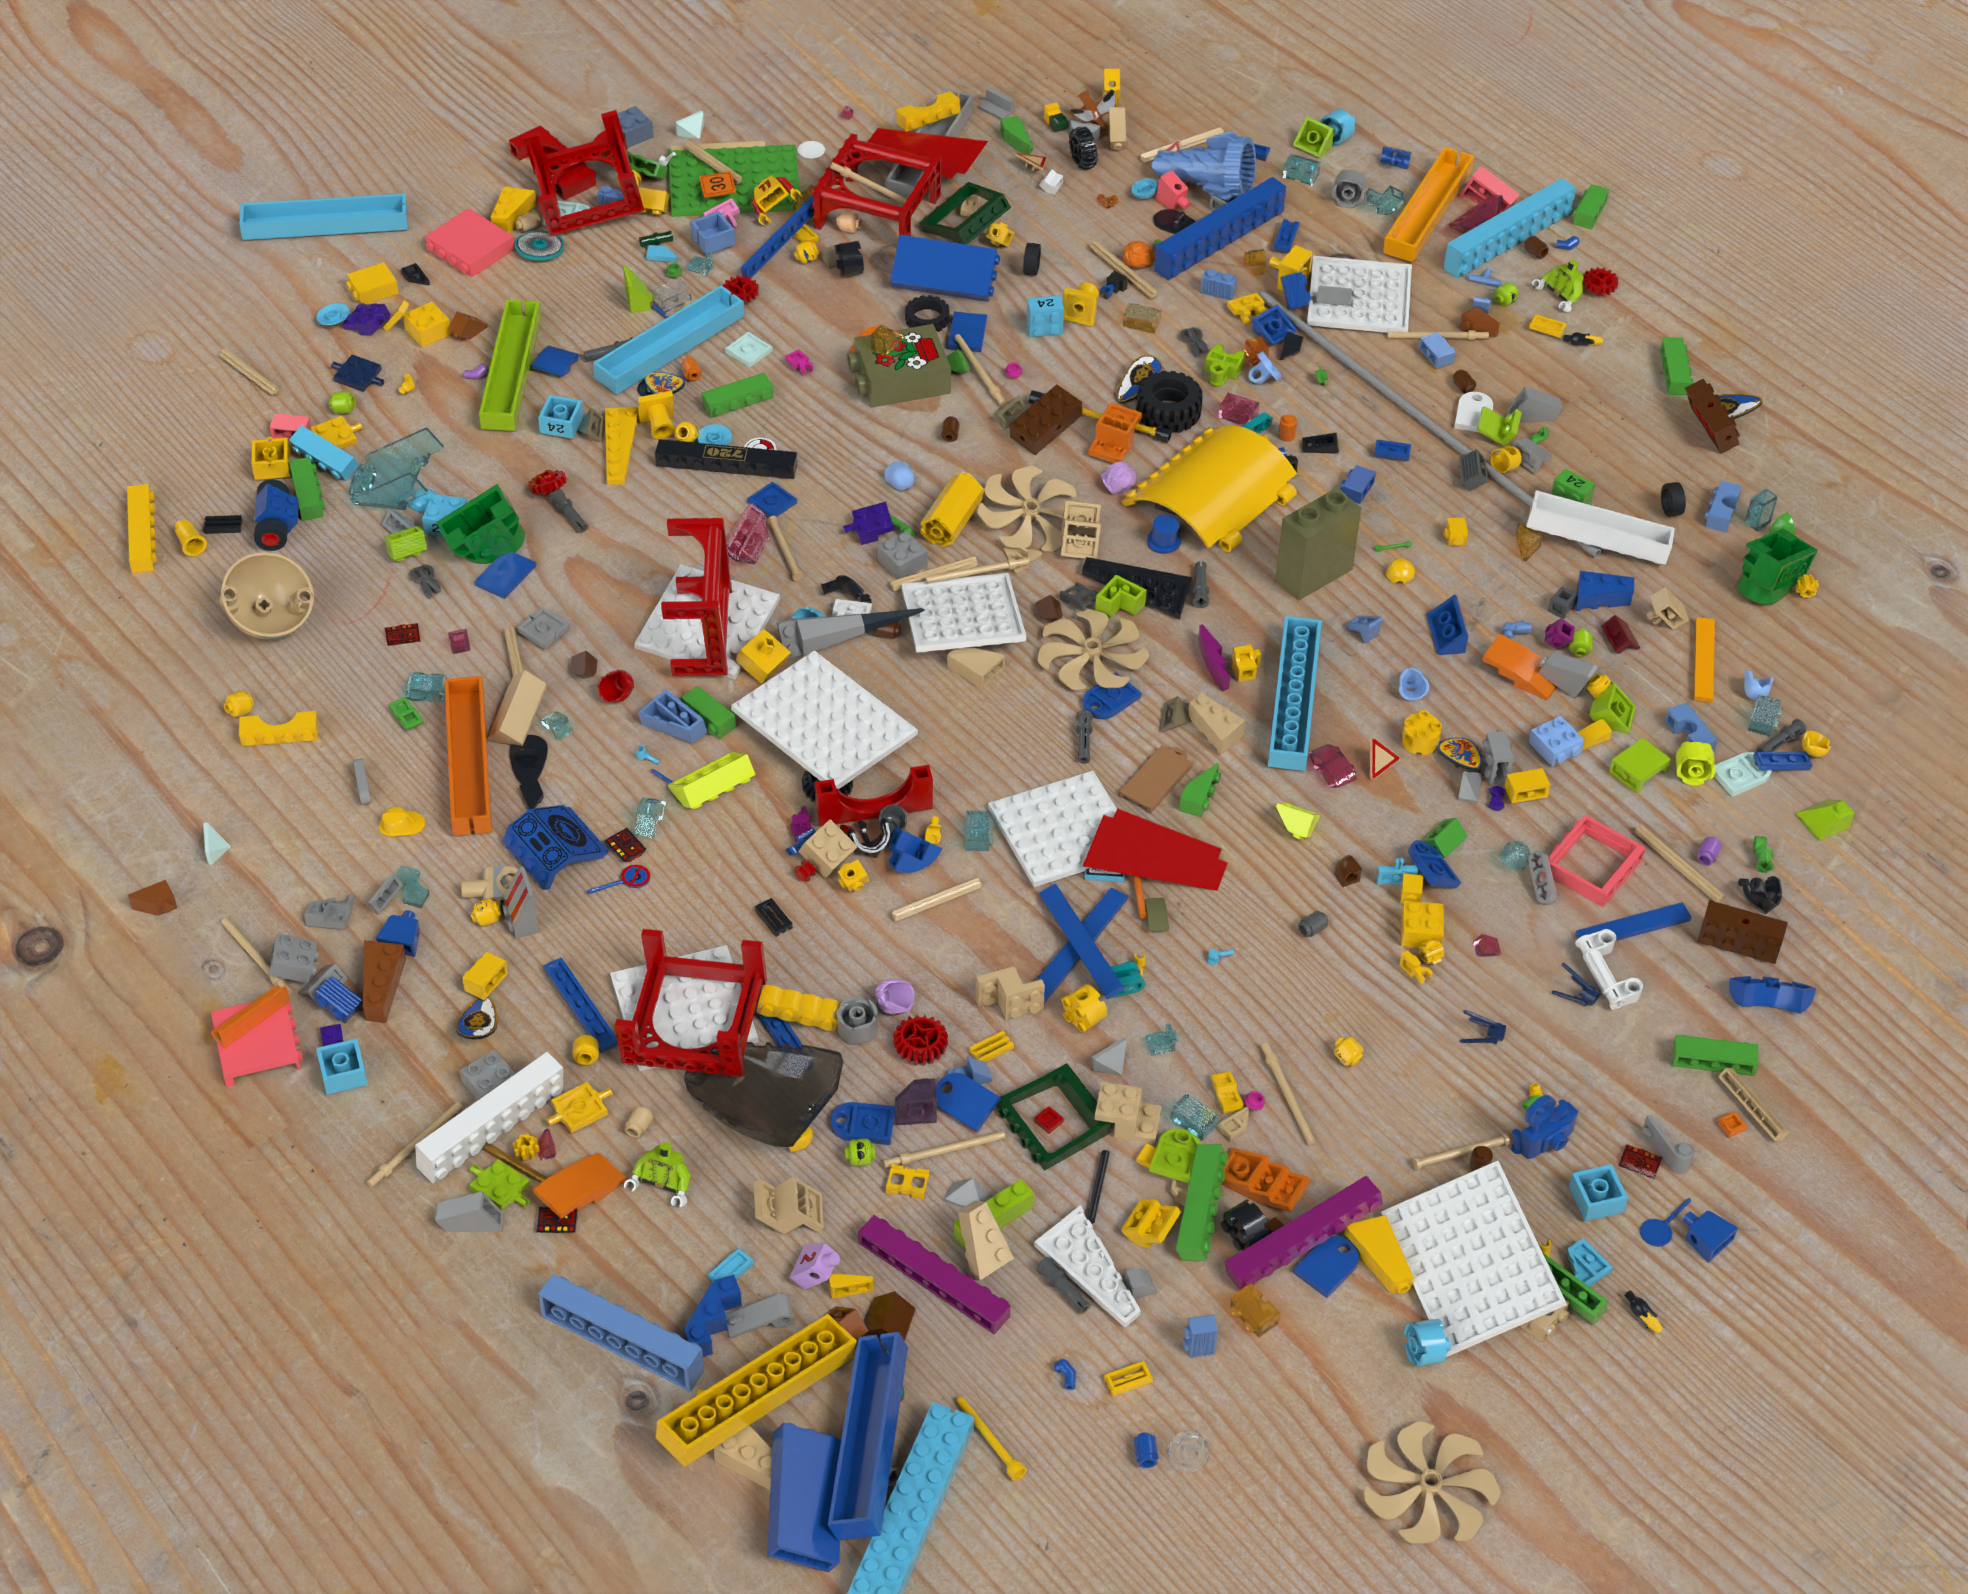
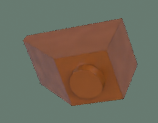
M1475 306L1462 314L1460 327L1466 332L1468 330L1489 332V337H1497L1500 323Z
M457 311L448 330L454 333L453 336L460 340L463 338L470 340L485 330L488 324L477 317Z
M166 880L128 894L131 907L135 911L159 916L177 909L175 897Z
M835 1306L826 1313L857 1341L858 1337H863L868 1332L857 1309Z

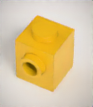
M1465 517L1447 518L1444 538L1447 539L1448 546L1466 545L1468 529Z

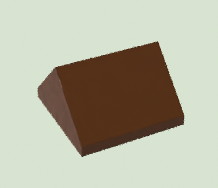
M895 1291L874 1297L865 1321L868 1332L863 1337L877 1335L879 1340L882 1341L880 1334L899 1332L905 1341L916 1308Z

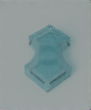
M401 865L396 875L403 884V904L422 908L430 893L428 888L423 887L418 881L420 871Z

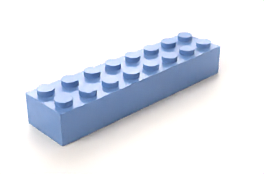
M552 1274L538 1293L543 1318L689 1392L704 1373L702 1348L698 1344L682 1339L677 1333H670L664 1330L657 1323L652 1324L644 1320L639 1314H632L626 1311L621 1305H614L608 1302L601 1295L596 1296L590 1293L583 1286H576L570 1283L565 1277H558Z

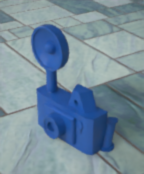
M1550 1095L1539 1097L1529 1106L1525 1113V1120L1530 1126L1522 1132L1518 1129L1512 1130V1152L1515 1154L1522 1153L1527 1159H1532L1550 1148H1553L1555 1151L1561 1150L1568 1143V1136L1573 1133L1578 1110L1563 1099L1559 1100V1105L1555 1107L1556 1100Z

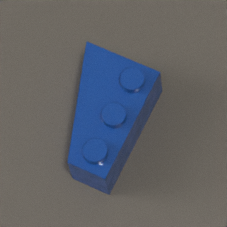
M1580 571L1575 611H1581V608L1588 607L1598 609V606L1608 605V608L1631 605L1635 577Z

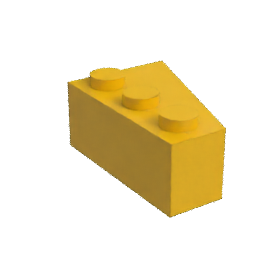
M503 187L491 215V222L510 233L516 227L515 221H517V217L528 214L531 208L537 206L535 190Z

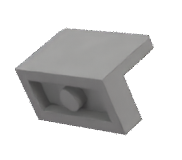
M989 87L986 90V101L979 105V109L998 119L1007 118L1014 113L1015 99Z
M1320 285L1318 287L1317 303L1350 306L1352 289Z
M1528 438L1515 440L1512 445L1521 453V464L1533 473L1539 471L1543 460L1551 459L1552 456Z
M335 963L327 965L298 993L301 996L308 994L315 1002L316 990L331 975L342 984L348 978Z

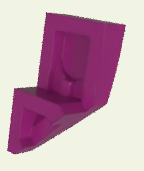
M805 805L801 807V811L797 815L794 814L791 817V830L795 841H797L795 837L812 829Z

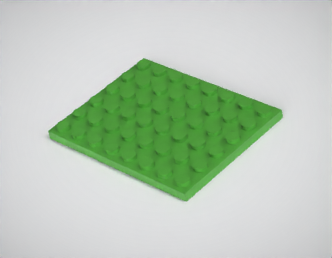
M795 145L703 149L742 176L741 183L738 185L734 183L736 193L704 198L699 176L719 172L688 150L668 151V156L672 152L676 153L669 161L672 217L704 215V212L731 198L736 203L740 213H756L751 203L754 196V188L770 175H773L775 178L785 177L794 186V190L796 189L800 192ZM789 193V195L767 212L797 211L801 207L800 195L795 197L798 201L795 202L791 197V193Z

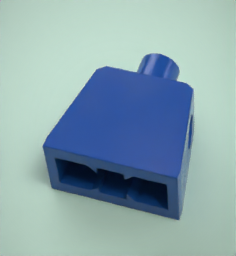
M405 910L402 916L391 915L377 935V942L401 944L404 946L405 955L415 957L420 935L419 922L414 918L415 913Z
M1689 1211L1682 1220L1689 1226L1686 1235L1687 1241L1708 1263L1735 1239L1738 1227L1711 1211H1706L1700 1217Z

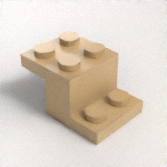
M1065 500L1061 536L1063 537L1061 556L1097 559L1101 528L1099 523L1101 504Z
M1015 966L976 977V1003L978 1007L989 1006L998 1002L1005 1020L1016 1019L1020 1016L1044 1010L1045 985L1042 979L1022 984Z
M1101 1082L1095 1120L1115 1123L1114 1138L1155 1144L1162 1106L1141 1103L1143 1088Z
M795 1177L775 1187L762 1179L754 1182L755 1218L783 1234L802 1224L816 1232L824 1229L821 1192Z

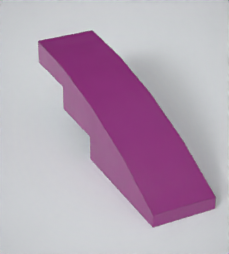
M1201 624L1199 625L1198 640L1204 662L1215 682L1222 691L1229 689L1230 675L1225 671L1226 661L1222 657V646L1205 626Z

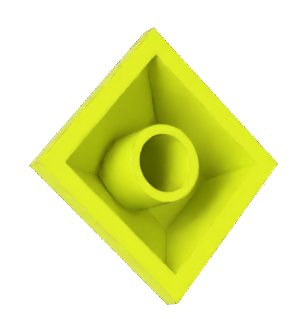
M1286 802L1277 803L1276 806L1288 832L1293 833V837L1303 840L1304 837L1308 838L1311 836L1320 818V814Z

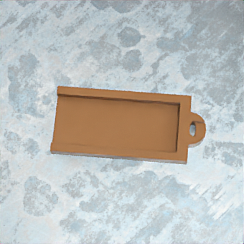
M1161 745L1119 791V797L1129 798L1147 808V812L1151 814L1191 770L1193 762L1186 759L1187 753L1183 749L1178 747L1167 749Z

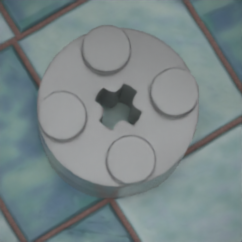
M1355 170L1340 171L1335 178L1332 196L1337 201V204L1345 208H1353L1363 201L1366 191L1364 174Z
M859 996L845 999L837 1010V1030L847 1044L865 1043L876 1037L878 1011L876 1005L868 999L867 1001Z

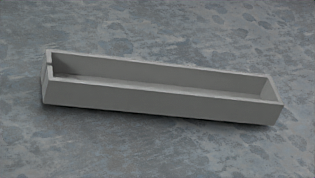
M944 88L941 92L942 94L947 91H951L953 94L957 96L958 91ZM960 92V113L919 127L916 133L957 137L973 112L974 95ZM896 163L885 180V188L908 198L925 171Z

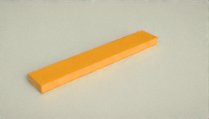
M1696 617L1694 701L1713 702L1715 619Z

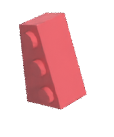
M1481 166L1471 177L1459 197L1470 198L1476 204L1480 202L1487 205L1486 208L1502 213L1513 206L1520 194Z

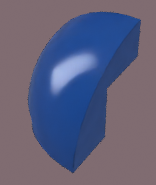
M894 827L889 843V849L893 852L891 858H889V863L896 871L904 873L916 872L934 862L943 848Z

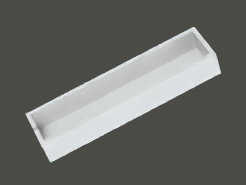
M1537 490L1530 507L1526 527L1533 530L1547 532L1551 535H1558L1569 540L1580 541L1587 545L1598 546L1602 549H1609L1620 554H1627L1638 559H1645L1666 565L1672 549L1675 531L1673 527Z
M548 1052L544 1053L415 1145L416 1167L432 1184L438 1179H443L449 1171L460 1167L470 1156L478 1154L484 1144H492L498 1136L510 1131L520 1120L527 1119L534 1110L542 1108L548 1100L559 1096L563 1090V1067Z

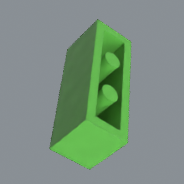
M1593 184L1590 185L1588 190L1585 189L1583 199L1580 198L1577 208L1573 211V224L1592 230L1607 203L1609 189Z
M699 686L694 687L681 696V701L703 718L707 731L719 740L736 728L735 714Z

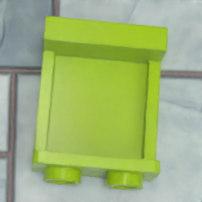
M1642 737L1612 759L1609 772L1638 794L1643 790L1644 782L1660 771L1664 773L1668 771L1671 759Z

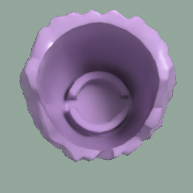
M1116 462L1101 474L1103 483L1113 495L1124 493L1135 485L1136 474L1125 462Z
M887 979L878 984L875 990V997L881 1011L897 1015L911 1010L915 992L910 982L899 979Z

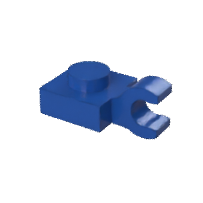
M812 828L795 837L798 843L786 849L788 855L791 856L797 853L803 844L816 833L815 829Z

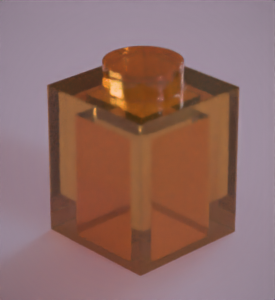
M1261 337L1245 340V355L1252 366L1261 362L1257 356L1261 351L1268 357L1269 349Z

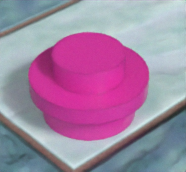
M1009 363L1005 369V374L1008 377L1017 378L1021 376L1022 368L1018 363Z
M1251 1091L1245 1096L1244 1103L1252 1110H1261L1265 1104L1264 1096L1257 1091Z

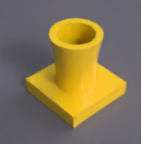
M1084 282L1078 286L1077 290L1067 287L1064 289L1063 320L1094 326L1097 299L1099 297V291L1095 285Z
M672 391L638 397L640 424L650 422L651 434L655 439H666L675 432V427L670 418L674 417Z

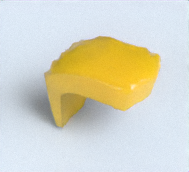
M804 1120L801 1121V1133L791 1136L788 1141L790 1152L806 1149L812 1143L813 1130Z

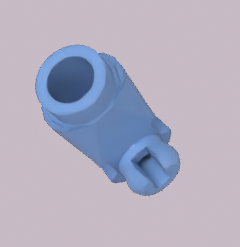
M1507 621L1502 627V633L1511 639L1513 634H1530L1532 626L1531 623L1525 621L1508 623Z

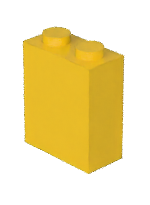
M385 262L347 274L348 281H346V286L349 291H352L354 300H358L360 304H370L399 294L397 281Z

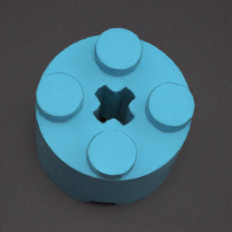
M1342 109L1332 111L1319 121L1334 128L1332 146L1343 143L1352 137L1355 131V118Z
M1440 1319L1419 1321L1405 1326L1404 1337L1408 1336L1405 1350L1413 1365L1417 1364L1416 1367H1422L1445 1361L1447 1351L1451 1349L1449 1338H1445L1443 1324Z

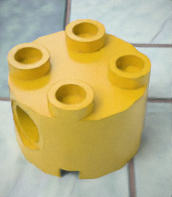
M1426 710L1410 715L1404 721L1402 745L1412 754L1417 752L1421 753V755L1433 753L1440 741L1442 724Z
M1088 984L1078 987L1061 999L1065 1010L1063 1013L1065 1020L1068 1023L1072 1022L1081 1033H1084L1107 1017V1008L1104 1001L1100 1003L1098 999L1100 994Z

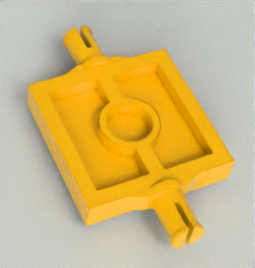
M343 416L310 427L312 432L340 449L356 444L357 438L353 432L363 429L360 422L350 426Z
M586 1082L551 1099V1104L557 1114L546 1118L549 1126L561 1121L573 1133L607 1116L608 1110L602 1103V1100L612 1096L613 1093L609 1087L598 1093Z

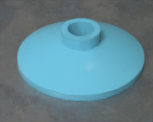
M330 304L322 308L317 313L316 318L322 325H336L349 316L350 310L345 304Z
M712 424L703 427L700 430V437L697 439L699 443L728 446L732 441V433L723 425Z

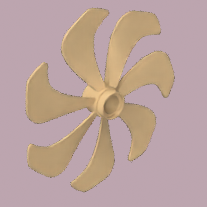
M1027 466L1015 470L1012 475L1013 484L1024 501L1010 495L1001 487L1002 475L996 474L990 476L984 489L986 497L995 503L1019 509L1007 512H993L986 508L983 503H980L977 514L988 527L993 529L1003 528L1022 516L1024 521L1018 532L1013 536H999V540L1006 547L1022 549L1023 547L1027 549L1031 546V521L1037 519L1047 539L1041 551L1055 552L1062 546L1063 537L1061 536V531L1042 518L1039 512L1063 519L1064 507L1040 508V504L1058 495L1076 498L1075 488L1060 479H1052L1046 483L1038 498L1034 499L1030 493V482L1032 478L1042 474L1043 471L1034 466Z
M1086 609L1076 613V616L1088 620L1091 626V638L1085 639L1077 625L1068 619H1059L1044 627L1043 637L1061 634L1080 645L1076 646L1059 642L1046 643L1041 646L1038 655V663L1046 670L1049 669L1052 660L1057 657L1081 655L1066 663L1058 673L1059 679L1073 690L1086 689V686L1079 679V673L1088 661L1094 662V678L1100 687L1120 688L1129 682V677L1116 676L1108 671L1100 661L1101 655L1129 669H1139L1149 659V652L1145 647L1132 654L1102 652L1103 648L1131 643L1139 639V631L1134 622L1130 620L1120 619L1122 625L1120 632L1102 645L1099 638L1109 621L1108 616L1103 612Z
M1418 1421L1402 1429L1397 1437L1398 1445L1405 1457L1422 1475L1405 1470L1392 1463L1385 1455L1383 1440L1369 1447L1367 1470L1372 1477L1391 1483L1418 1484L1405 1492L1393 1496H1381L1367 1486L1365 1488L1364 1501L1372 1511L1382 1519L1393 1520L1402 1515L1420 1494L1425 1497L1424 1510L1417 1525L1398 1531L1400 1536L1411 1544L1433 1543L1439 1539L1441 1527L1433 1499L1438 1494L1448 1504L1458 1520L1459 1529L1454 1538L1455 1541L1472 1540L1481 1528L1483 1516L1480 1511L1441 1490L1442 1485L1460 1486L1477 1490L1487 1498L1491 1506H1494L1500 1498L1501 1491L1494 1475L1485 1469L1472 1470L1442 1480V1472L1456 1458L1466 1454L1483 1456L1484 1453L1480 1444L1472 1438L1460 1434H1450L1445 1437L1438 1452L1435 1470L1428 1468L1425 1461L1422 1441L1429 1432L1435 1429V1426ZM1427 1482L1433 1483L1434 1486L1428 1485Z

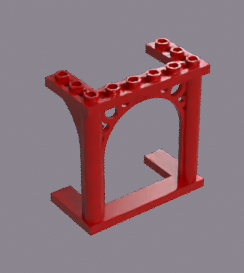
M617 110L601 114L608 138L546 155L538 131L522 135L534 174L537 177L541 196L537 198L550 236L645 211L635 175L626 151L628 148ZM585 161H601L611 165L616 170L624 199L561 216L555 193V185L559 176L566 169Z
M851 133L849 138L845 140L843 147L838 150L837 156L832 159L831 164L834 162L842 167L846 166L852 172L858 174V167L863 161L885 160L924 170L925 172L904 205L900 207L854 194L845 186L844 176L831 169L830 166L827 167L824 175L820 177L818 184L812 190V196H814L812 208L814 209L813 222L815 229H822L827 221V214L836 209H852L898 221L899 235L911 236V216L927 191L929 190V203L936 204L941 196V156L935 155L933 159L860 141L857 134ZM848 177L846 181L853 182V179ZM833 185L840 186L838 188H831Z
M667 519L668 536H693L701 544L705 554L704 576L676 577L677 594H693L700 597L702 601L661 602L663 619H701L707 659H671L672 676L728 675L726 645L729 593H732V581L724 519Z
M643 929L641 938L647 972L632 1021L616 1019L614 1025L621 1063L742 1077L744 1072L742 1059L761 986L767 983L763 942L742 940V965L667 956L663 931ZM665 975L743 983L730 1029L728 1031L718 1030L717 1041L701 1048H679L661 1039L654 1029L653 1016ZM651 1042L659 1043L656 1048L646 1047ZM718 1049L719 1055L712 1054V1050Z

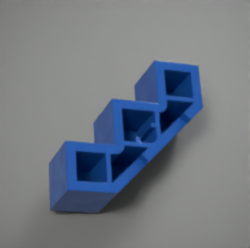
M735 1275L712 1282L684 1328L685 1340L698 1344L702 1348L703 1357L713 1354L710 1335L727 1330L725 1311L742 1306L741 1291Z

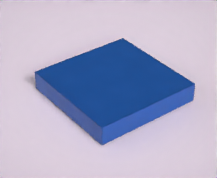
M771 482L747 498V503L769 518L770 516L778 517L797 504V498L776 483Z

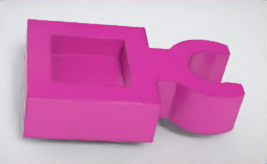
M799 349L785 356V361L795 370L800 368L803 375H806V369L813 371V364L809 362V358Z

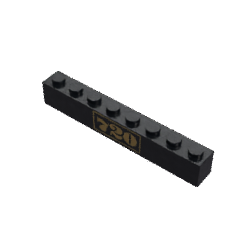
M659 439L655 451L656 466L794 479L798 465L797 452Z

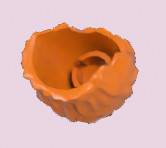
M1134 240L1125 246L1122 260L1128 267L1141 269L1152 265L1155 254L1146 243Z

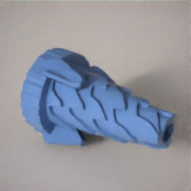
M1234 131L1207 138V147H1192V149H1180V151H1158L1157 156L1152 161V168L1156 176L1161 177L1172 170L1181 181L1197 183V186H1203V191L1226 201L1241 196L1254 186L1256 174L1254 142L1250 137L1237 136Z

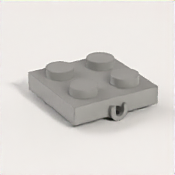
M542 607L534 615H528L527 620L517 628L518 633L546 649L570 630V624Z

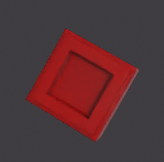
M1048 1106L1034 1118V1122L1050 1134L1064 1122V1118Z

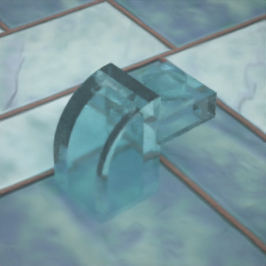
M1391 185L1383 194L1371 188L1366 191L1367 202L1371 206H1375L1376 213L1380 215H1389L1396 212L1405 202L1403 191Z
M647 797L641 799L636 812L638 816L634 831L635 835L649 838L655 837L657 822L662 820L666 801Z

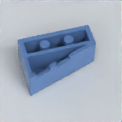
M667 689L638 712L642 725L693 744L707 733L703 718Z

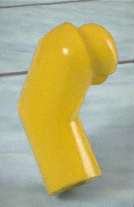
M406 374L404 376L405 382L398 387V391L403 395L415 388L411 374Z

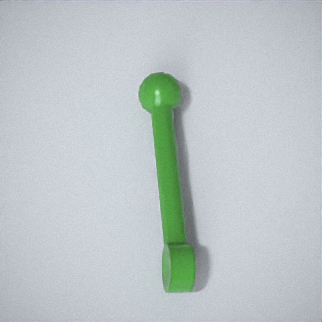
M1406 541L1405 543L1387 546L1376 545L1375 551L1381 552L1384 549L1398 547L1409 548L1412 544L1410 541Z

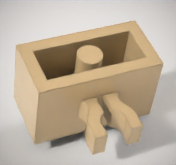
M1666 587L1650 596L1654 610L1646 614L1649 620L1652 619L1654 625H1657L1663 619L1674 630L1689 621L1684 605Z

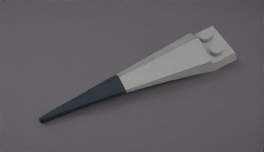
M917 608L854 615L794 618L777 622L781 644L791 652L789 658L801 655L805 656L813 651L824 649L924 612L925 609Z

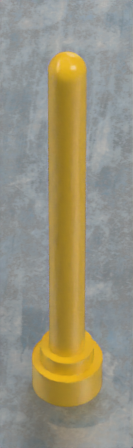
M958 1397L956 1400L957 1404L964 1413L974 1416L975 1427L1007 1465V1474L1013 1481L1022 1478L1027 1472V1468L1021 1461L1013 1460L965 1398Z

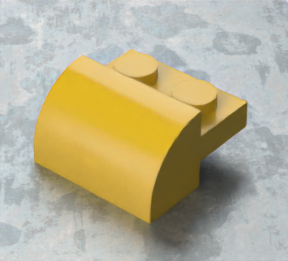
M1140 1199L1121 1231L1134 1244L1149 1249L1152 1243L1161 1244L1181 1211L1177 1206H1161L1156 1199Z

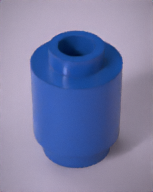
M1140 1433L1133 1440L1136 1461L1142 1468L1154 1467L1159 1458L1156 1438L1150 1433Z

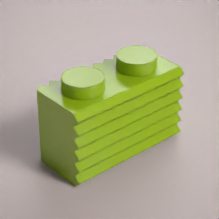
M418 526L384 537L388 556L394 561H403L407 556H418L422 554V551L427 550L424 531Z

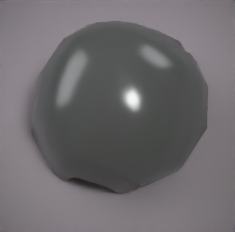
M895 804L886 805L879 814V829H881L879 821L885 817L889 823L890 835H892L894 827L905 830L907 825L906 811L901 806Z

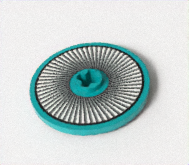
M529 231L521 234L515 240V250L519 255L530 260H550L563 253L564 241L558 235L550 236L548 231Z

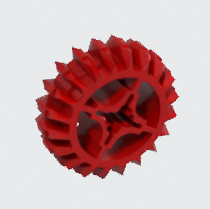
M916 1014L915 1018L909 1016L907 1021L902 1020L901 1025H897L896 1031L893 1034V1045L896 1048L897 1054H900L902 1060L907 1058L908 1064L915 1061L916 1066L919 1062H922L925 1066L927 1061L933 1064L934 1058L939 1060L941 1055H944L948 1046V1034L945 1025H941L940 1020L935 1021L933 1016L929 1019L926 1015L919 1017Z

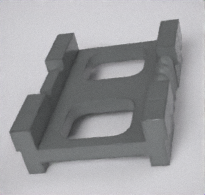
M1076 582L1074 586L1066 591H1060V600L1067 604L1070 602L1075 605V608L1085 611L1087 605L1096 601L1098 592L1089 590L1085 585ZM1073 590L1079 592L1076 595L1069 594V592ZM1086 596L1091 597V600L1087 602H1084L1081 599Z

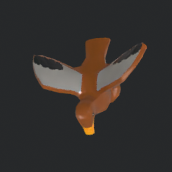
M1086 90L1078 95L1084 106L1081 109H1071L1069 113L1083 123L1090 122L1100 125V130L1104 135L1107 130V124L1102 117L1109 113V107H1116L1114 90H1109L1099 102H1094L1089 91Z

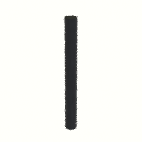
M1102 1150L1087 1215V1220L1091 1224L1095 1223L1110 1155L1108 1150Z

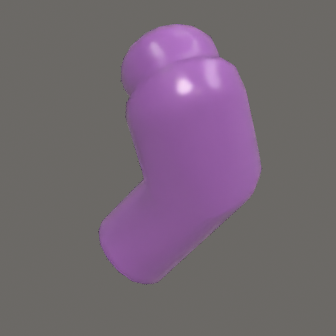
M480 364L474 370H465L464 378L481 379L488 373V366Z

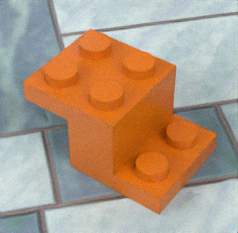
M1110 402L1096 423V436L1088 449V455L1111 463L1122 462L1134 444L1135 428L1142 418V413Z

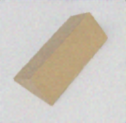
M526 670L514 676L510 681L487 740L523 746L547 684Z

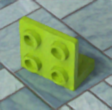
M1483 406L1477 430L1506 447L1517 435L1522 412L1516 409L1512 414L1509 413L1504 418Z

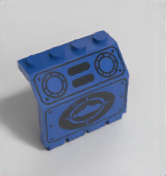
M564 805L529 809L508 826L502 841L544 890L551 888L556 874L569 863L603 859L609 852L573 809Z

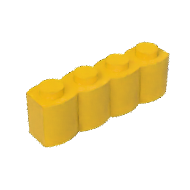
M763 985L758 1001L757 1013L765 1017H777L784 1021H796L805 1026H817L826 1031H835L837 1028V1010L841 1006V1002L828 998L822 999L813 994H802L795 990H783L774 985Z

